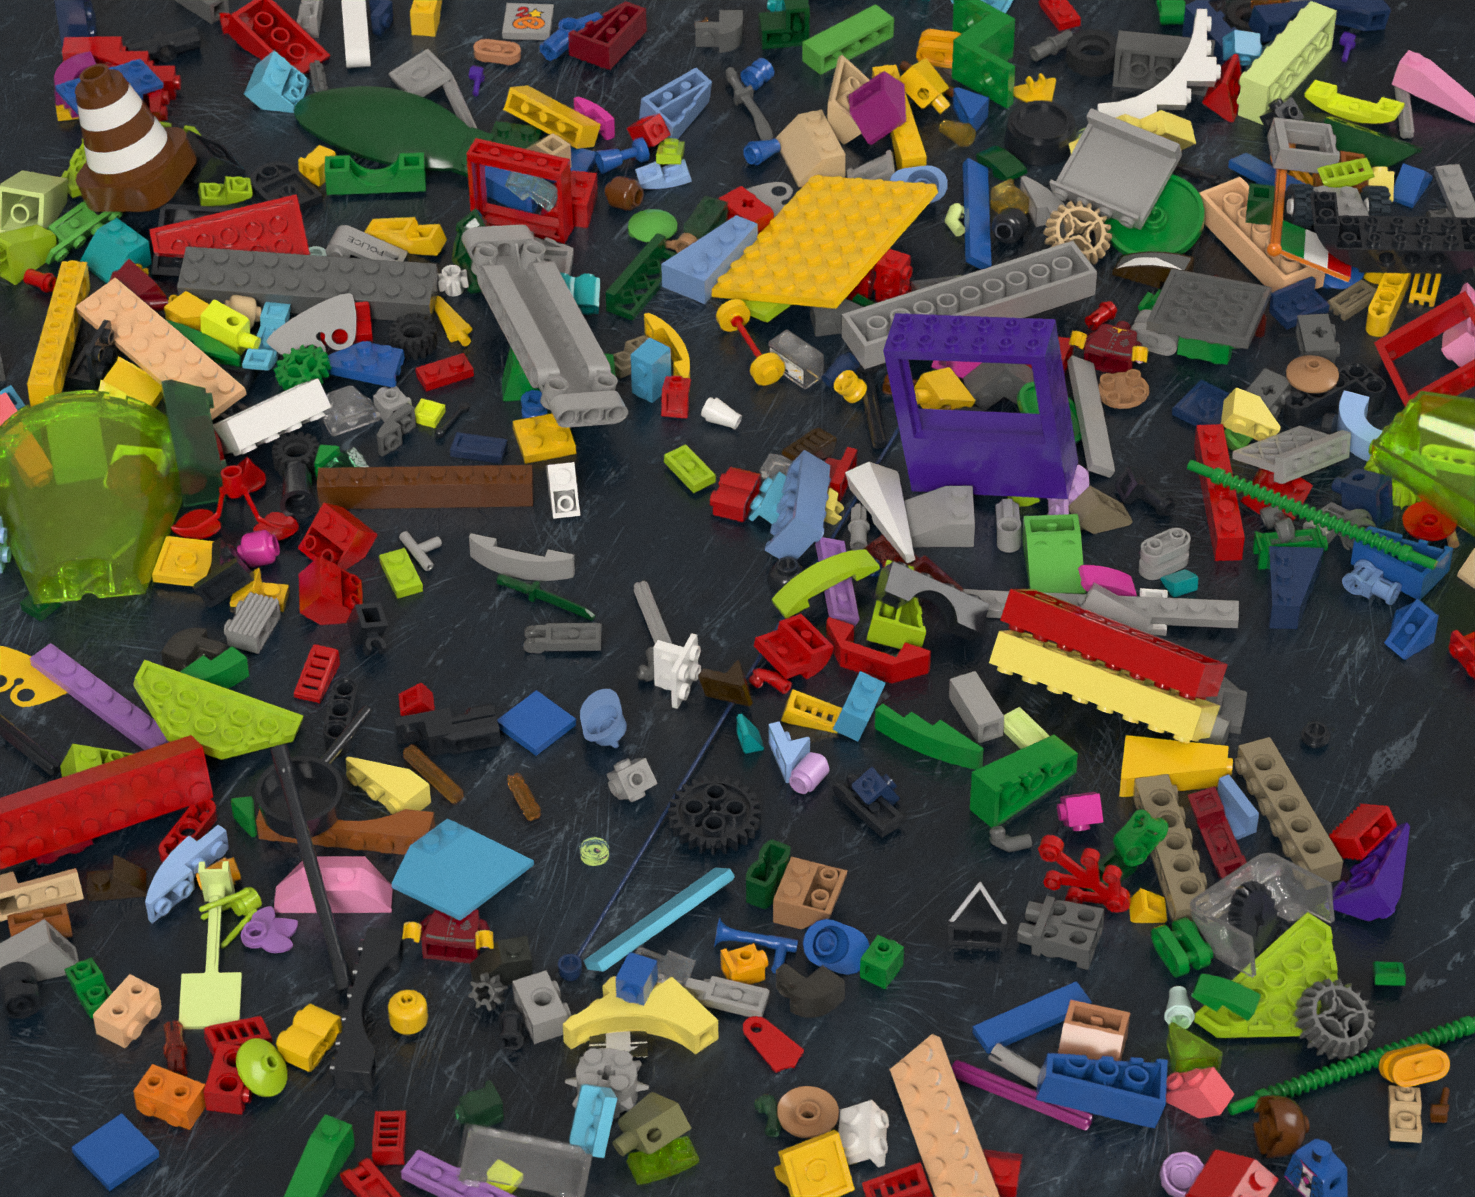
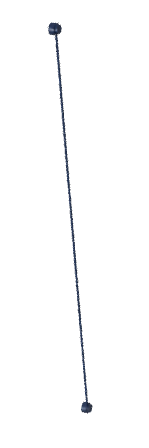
M899 426L896 428L895 432L891 436L890 440L888 441L887 445L885 446L884 450L882 451L881 455L879 456L875 464H880L881 460L885 456L886 452L888 451L889 447L891 446L892 442L894 441L895 437L900 431ZM856 496L849 505L848 509L846 510L836 529L832 533L830 539L835 538L844 521L848 517L849 513L851 512V508L854 507L855 503L858 500ZM782 616L781 619H780V621H782V620H784V619H786V618H785L784 616ZM761 653L758 655L749 672L747 673V681L749 680V677L752 675V671L756 668L759 661L763 657ZM730 702L676 791L681 792L682 785L687 782L734 703ZM670 802L576 955H563L558 960V972L564 980L574 981L581 975L582 961L580 956L667 815Z

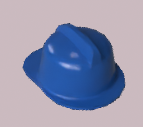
M829 919L819 920L812 924L805 933L803 940L804 953L809 961L820 967L847 975L860 971V958L870 946L868 939L859 930Z

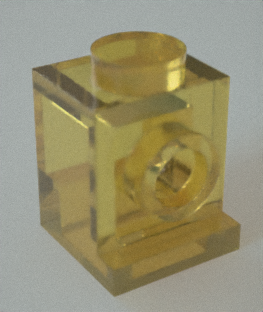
M1012 179L992 188L991 208L998 214L1010 207L1021 210L1025 215L1029 213L1030 198L1014 185Z

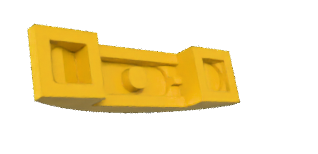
M650 313L644 314L646 336L671 348L673 374L690 378V359L686 346L680 336L662 319Z

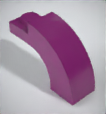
M91 51L67 59L57 68L54 75L56 106L63 105L64 109H68L71 118H77L79 115L56 92L55 86L79 78L83 70L95 65L96 62Z

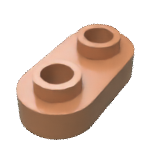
M482 39L474 44V56L482 62L513 65L521 59L520 46L514 42Z

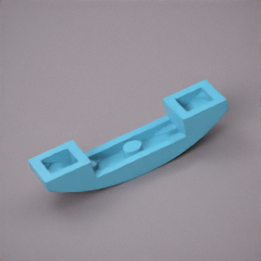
M265 302L260 315V328L257 333V337L261 338L260 346L258 349L248 348L242 368L268 371L274 366L280 353L267 344V339L275 330L289 321L291 304Z

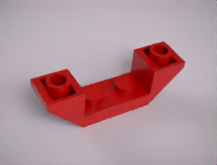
M828 617L826 639L834 646L833 653L841 667L858 673L861 671L888 683L928 674L930 671L931 651L904 643L897 657H894L887 653L855 644L854 625Z

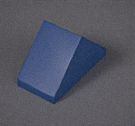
M953 88V109L967 136H973L988 117L989 98L961 88Z
M1403 164L1394 186L1393 201L1413 208L1432 181L1433 176L1424 170Z

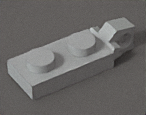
M712 976L711 979H704V981L687 978L684 987L703 1006L748 1017L763 1016L770 992L766 988Z

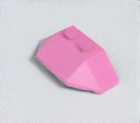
M365 856L317 857L332 913H392V885ZM303 861L276 886L275 913H317Z

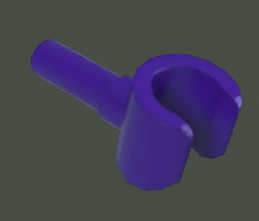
M1344 32L1340 39V45L1345 46L1341 59L1343 62H1347L1351 49L1355 48L1354 40L1356 36L1348 32Z
M474 65L470 68L469 79L474 80L473 96H478L480 84L484 82L485 76L483 74L484 69Z

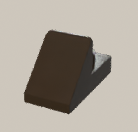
M739 660L732 665L727 673L705 668L699 673L698 678L707 697L749 707L752 705L753 702L747 679Z
M113 855V870L87 872L88 902L147 896L146 870L119 856Z

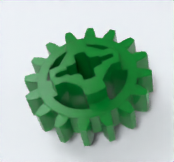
M303 344L299 350L291 348L289 355L283 353L284 360H277L278 367L274 368L275 377L279 385L286 391L301 383L317 378L323 384L322 377H329L327 370H330L332 367L326 352H323L322 347L315 349L314 344H311L308 348H305Z

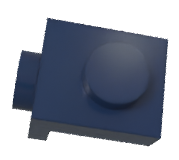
M369 0L372 34L381 36L394 20L392 1Z
M873 767L852 784V788L867 805L874 802L880 795L892 806L900 800V797L894 792L897 785L887 774L882 777Z

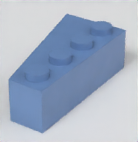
M806 450L788 468L781 492L784 495L776 509V512L780 515L770 529V533L774 537L765 546V551L778 559L792 557L797 560L813 542L817 543L824 534L823 522L827 514L825 506L829 497L827 490L831 481L829 477L830 465Z

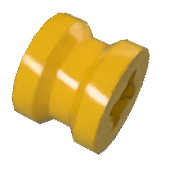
M846 370L836 378L834 389L838 394L843 395L847 402L855 403L864 396L867 385L853 371Z

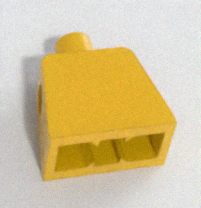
M927 58L911 66L897 79L904 84L905 92L922 109L932 105L939 114H942L951 106L942 95L949 89L948 85Z
M950 367L923 373L914 387L917 405L920 404L923 409L953 410L965 406L972 407L976 401Z

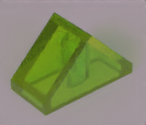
M1174 1022L1169 1025L1167 1047L1173 1073L1214 1067L1218 1073L1220 1072L1222 1051Z

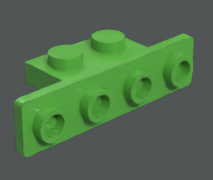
M83 201L48 226L47 230L55 234L58 245L49 251L45 262L50 265L54 261H62L72 248H80L90 235L94 236L98 228L115 218L119 219L123 213L103 212L97 215L94 211L88 209Z

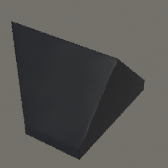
M980 881L949 920L948 944L1007 947L1008 923Z

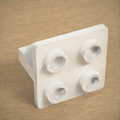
M691 633L684 647L657 640L653 647L655 686L671 690L672 707L678 709L682 700H687L693 681L698 680V675L701 672V665H698L701 647L698 646L697 634Z

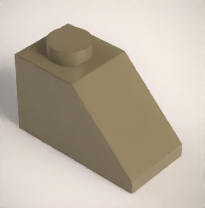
M1092 486L1084 490L1069 505L1070 513L1078 514L1080 530L1086 529L1093 534L1128 526L1133 522L1122 503Z

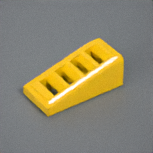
M792 689L781 721L792 725L837 733L832 729L842 708ZM817 712L822 713L821 718L816 716ZM828 715H833L832 722L827 720Z

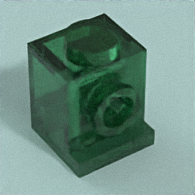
M491 1080L485 1082L484 1088L470 1091L466 1095L459 1097L460 1105L454 1107L459 1123H465L470 1134L504 1121L503 1102Z

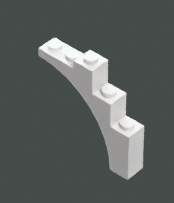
M1197 9L1189 47L1181 62L1167 78L1137 97L1120 102L1100 103L1097 106V111L1114 118L1127 114L1142 119L1157 112V110H1185L1187 103L1191 102V88H1187V86L1214 87L1216 79H1220L1221 66L1216 65V57H1207V55H1211V41L1207 40V31H1211V17H1207V9Z

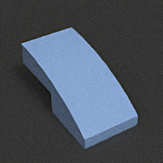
M685 159L682 160L681 165L670 164L661 168L660 164L654 162L635 169L642 189L670 188L692 182Z

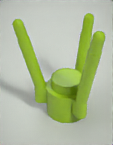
M246 887L235 894L210 902L199 908L200 912H204L222 905L221 912L232 907L238 916L242 914L246 916L221 943V948H225L242 931L245 924L251 921L252 915L257 911L256 909L262 906L260 896L252 887ZM209 911L201 915L202 920L209 917Z

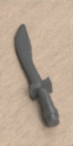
M732 67L726 69V78L735 90L734 103L736 106L742 102L746 105L754 118L756 131L761 141L773 139L769 123L753 101L754 89L752 86L749 85L744 88L735 69Z

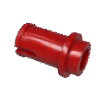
M29 268L24 273L23 280L25 284L39 287L43 292L47 293L54 291L57 278L52 273L44 274Z
M1111 301L1101 302L1097 310L1085 317L1087 327L1090 328L1094 325L1091 330L1095 331L1107 320L1114 319L1117 313L1116 306Z

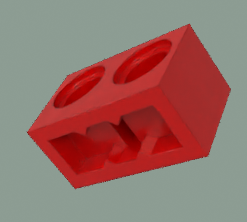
M218 1043L204 1088L206 1110L242 1115L245 1104L251 1102L253 1092L241 1080L236 1066V1056L240 1046Z

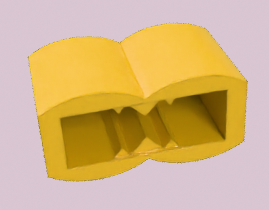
M308 1004L303 1010H299L296 1013L293 1025L279 1034L276 1041L278 1052L282 1055L284 1061L311 1072L319 1064L325 1052L335 1043L337 1034L342 1032L341 1017L315 1005Z

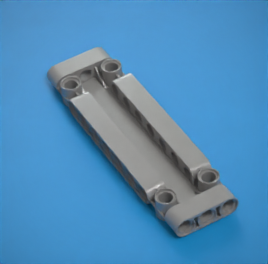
M526 225L486 226L467 229L463 233L461 240L473 261L471 270L477 275L479 287L531 386L540 389L542 393L540 401L543 407L551 410L558 425L564 428L616 424L623 421L628 415V409L619 393L615 391L618 382L617 378L611 374L607 358L553 261L545 262V246L535 240L529 227Z

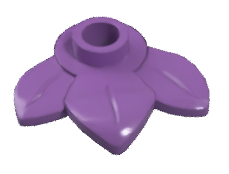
M272 906L262 908L252 915L251 921L243 927L241 941L249 948H263L270 953L286 952L293 948L289 938L294 935L298 921L287 918H275Z

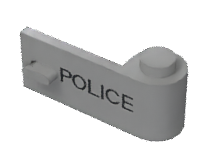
M341 225L336 229L326 248V255L330 257L350 258L352 254L361 259L404 262L408 251L347 225Z

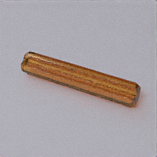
M410 745L403 750L404 759L451 803L456 804L463 799V790L415 745Z

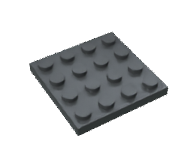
M1171 269L1147 320L1146 330L1155 331L1158 334L1176 335L1184 339L1203 340L1210 344L1218 343L1237 349H1248L1271 297L1272 287Z

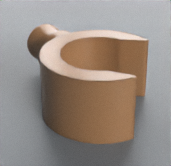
M683 233L677 240H667L666 248H671L679 253L698 239L690 233Z

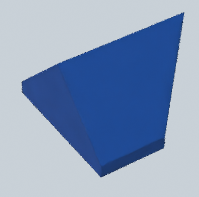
M1416 599L1415 602L1395 611L1389 636L1384 643L1401 658L1408 659L1434 643L1439 615L1421 600Z

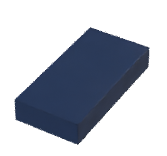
M457 432L450 449V456L502 464L508 448V439Z

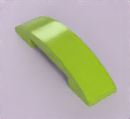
M866 549L843 552L826 558L798 574L772 598V602L787 619L810 607L809 598L851 576L856 581H859L878 571L880 566Z

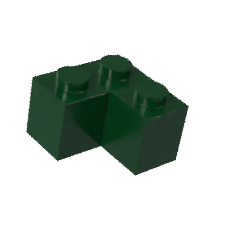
M782 0V11L758 13V32L762 49L803 46V42L809 39L810 7L808 0Z

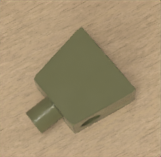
M651 1092L618 1120V1125L623 1134L612 1143L621 1156H625L634 1148L646 1154H652L689 1131L691 1126L677 1102Z

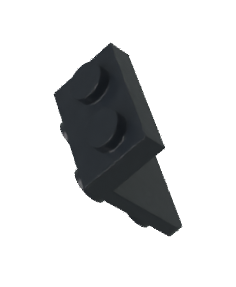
M104 319L90 344H85L66 376L67 385L97 390L100 381L106 377L111 364L116 362L118 351L113 344L115 332L112 330L110 320Z

